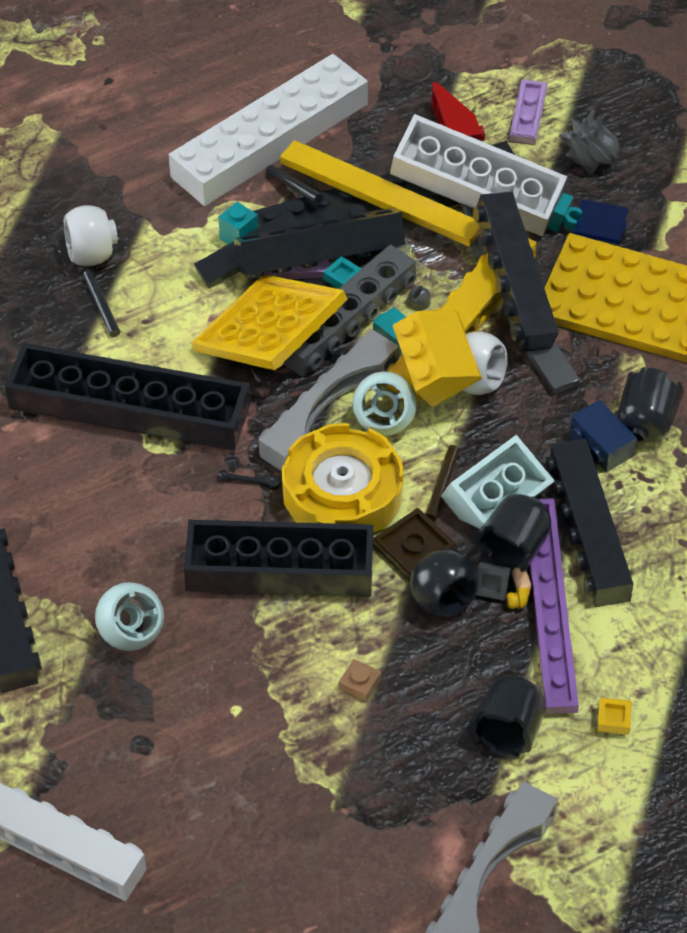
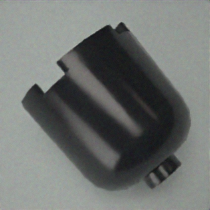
M642 367L639 373L633 374V372H629L617 412V418L637 437V442L639 443L656 442L668 435L684 394L681 382L675 384V382L668 379L669 373L656 368Z
M523 494L506 496L475 535V543L477 546L482 544L487 551L485 557L494 565L510 567V571L515 567L519 568L521 572H525L551 531V517L542 502L535 497Z
M507 676L496 680L487 691L471 722L470 732L473 739L477 743L481 740L490 747L489 753L504 759H519L520 754L529 753L545 715L546 701L542 691L534 683L518 676Z

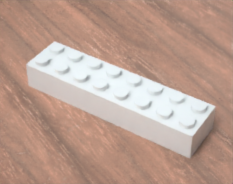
M331 54L169 153L170 177L203 206H206L261 172L267 166L280 160V155L293 140L305 144L368 105V81L336 55Z

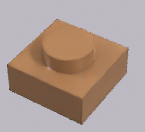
M353 659L338 682V689L367 702L381 680L382 672Z

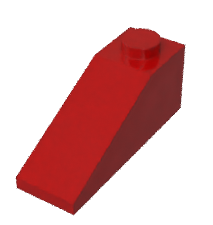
M438 82L432 83L431 103L438 124L479 141H485L483 125L479 126L476 115Z

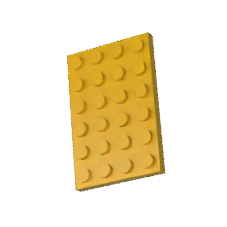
M569 233L544 288L556 325L687 363V265Z

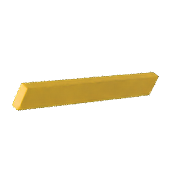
M293 140L280 155V163L382 209H397L402 212L403 218L468 247L481 233L479 224L475 223L474 218L296 140Z

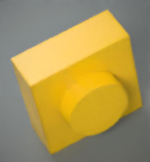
M600 697L597 732L629 735L632 701Z

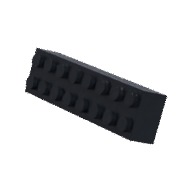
M28 343L22 344L5 385L9 409L234 451L236 450L250 408L249 383Z

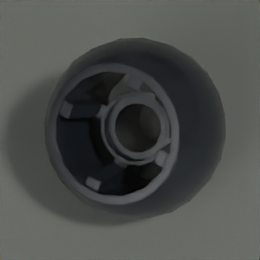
M449 549L436 550L423 557L414 568L410 580L411 592L419 607L427 613L438 617H451L462 612L473 601L478 590V575L471 561L461 553Z

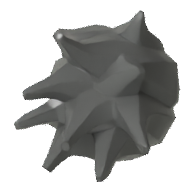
M593 109L587 118H583L582 124L572 119L574 132L570 131L569 134H559V138L566 140L571 147L566 156L571 158L576 164L582 165L589 175L595 172L599 164H615L619 156V141L616 135L603 125L602 116H599L596 121L594 120L595 110Z

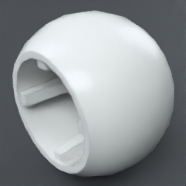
M83 205L72 209L64 216L65 240L69 257L73 263L81 266H95L109 259L112 255V244L118 243L114 220H108L103 209L92 205Z
M485 332L467 333L469 345L483 379L462 391L472 395H483L493 392L501 385L506 373V348L492 334Z

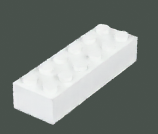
M414 114L393 156L390 171L391 175L471 208L477 205L481 194L513 191L525 230L539 236H543L567 179L565 175Z

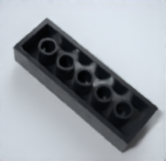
M188 519L184 561L185 589L191 592L371 597L374 525Z

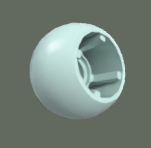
M383 371L373 373L360 382L353 395L352 405L354 415L364 429L368 431L370 428L383 436L397 434L408 427L416 413L417 400L413 387L405 378L393 372ZM387 383L393 385L400 393L396 394L388 389L382 390L379 384ZM372 388L376 394L371 402L372 407L366 410V395ZM381 395H388L392 398L394 405L390 411H383L379 408L378 399ZM403 397L405 408L402 416L397 419L394 413L399 407V399ZM375 412L379 416L389 417L390 423L382 424L376 422L369 415Z
M120 583L110 588L100 598L95 612L96 627L101 637L110 646L125 651L140 650L151 644L160 634L164 623L163 606L158 596L150 588L138 583ZM132 598L136 600L142 607L143 611L135 603H130L129 600H131ZM122 610L127 611L130 615L128 626H125L120 620ZM143 617H145L142 630L140 632H135V629L140 627V625L143 622Z

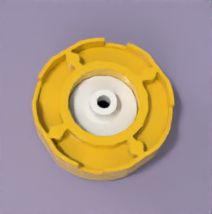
M348 423L329 424L301 436L289 448V455L284 466L282 465V490L284 505L295 522L374 525L373 533L389 525L397 515L403 498V464L395 449L382 434L370 428L368 433L350 429V424Z

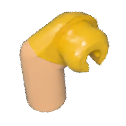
M514 568L511 574L516 586V592L508 593L506 595V602L509 609L518 608L520 610L527 605L531 582L527 571L521 572L519 568Z

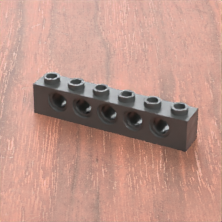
M390 244L339 288L344 290L348 300L321 325L319 330L314 332L299 349L284 361V365L303 378L312 370H316L325 358L339 350L341 344L349 337H354L365 323L373 320L382 308L387 304L393 303L398 294L414 284L416 280V260Z

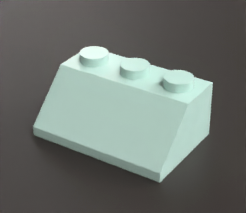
M515 435L451 482L441 497L460 520L480 529L506 496L523 494L535 497L550 486L554 479L519 437Z

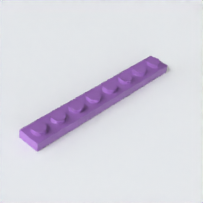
M539 499L551 517V531L530 564L543 693L546 701L545 712L546 714L578 713L579 704L554 499Z

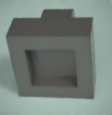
M480 562L477 572L478 590L476 595L505 600L510 567Z

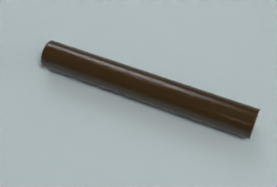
M456 445L448 446L426 511V515L433 522L437 520L443 502L441 495L448 487L460 451Z

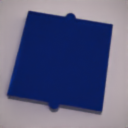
M581 199L579 209L582 210L580 219L577 220L572 234L619 244L622 232L627 228L625 221L628 208Z

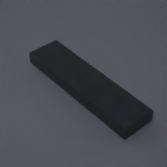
M289 210L246 235L299 226L300 223ZM234 241L194 263L196 271L208 288L239 272Z

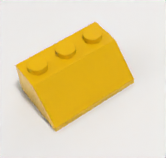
M456 310L416 311L393 325L414 389L431 407L438 405L483 379L469 345L459 313Z

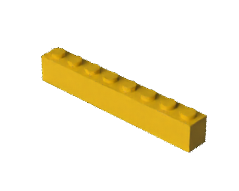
M528 238L535 258L537 242ZM488 253L486 255L483 254L479 258L474 270L464 276L459 288L451 291L444 306L436 309L456 310L459 313L466 334L478 332L503 301L501 293H498L495 287L496 277L494 271L488 265ZM401 354L399 360L396 363H392L386 372L396 373L410 383L416 394L418 405L423 398L416 393L403 354ZM387 384L388 390L394 391L396 394L400 393L395 386Z

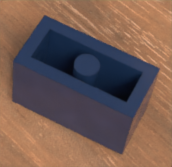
M601 400L572 415L570 427L572 440L586 438L594 463L599 464L606 472L634 457L637 437Z

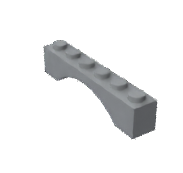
M372 329L364 337H360L355 342L353 348L346 355H341L335 365L327 373H323L309 391L303 392L298 401L289 410L287 409L282 412L278 421L270 429L267 428L261 433L258 439L260 457L282 471V465L284 466L289 455V448L301 436L310 433L316 418L339 396L356 389L367 376L376 372L387 371L392 363H396L399 360V346Z
M523 781L516 792L512 790L504 803V813L501 817L495 816L488 830L490 836L485 843L481 841L478 844L472 857L475 861L470 869L465 867L462 870L456 884L458 889L454 895H447L441 906V917L438 922L432 921L425 933H480L477 903L486 880L494 869L510 854L543 838L556 816L558 798Z

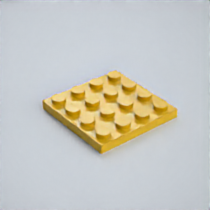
M264 274L194 339L191 344L195 352L276 370L314 332L319 330L321 325L332 314L336 313L339 307L348 299L344 290Z

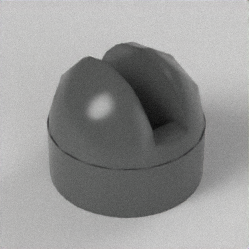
M423 286L412 288L408 295L409 306L417 311L427 309L431 304L429 290Z

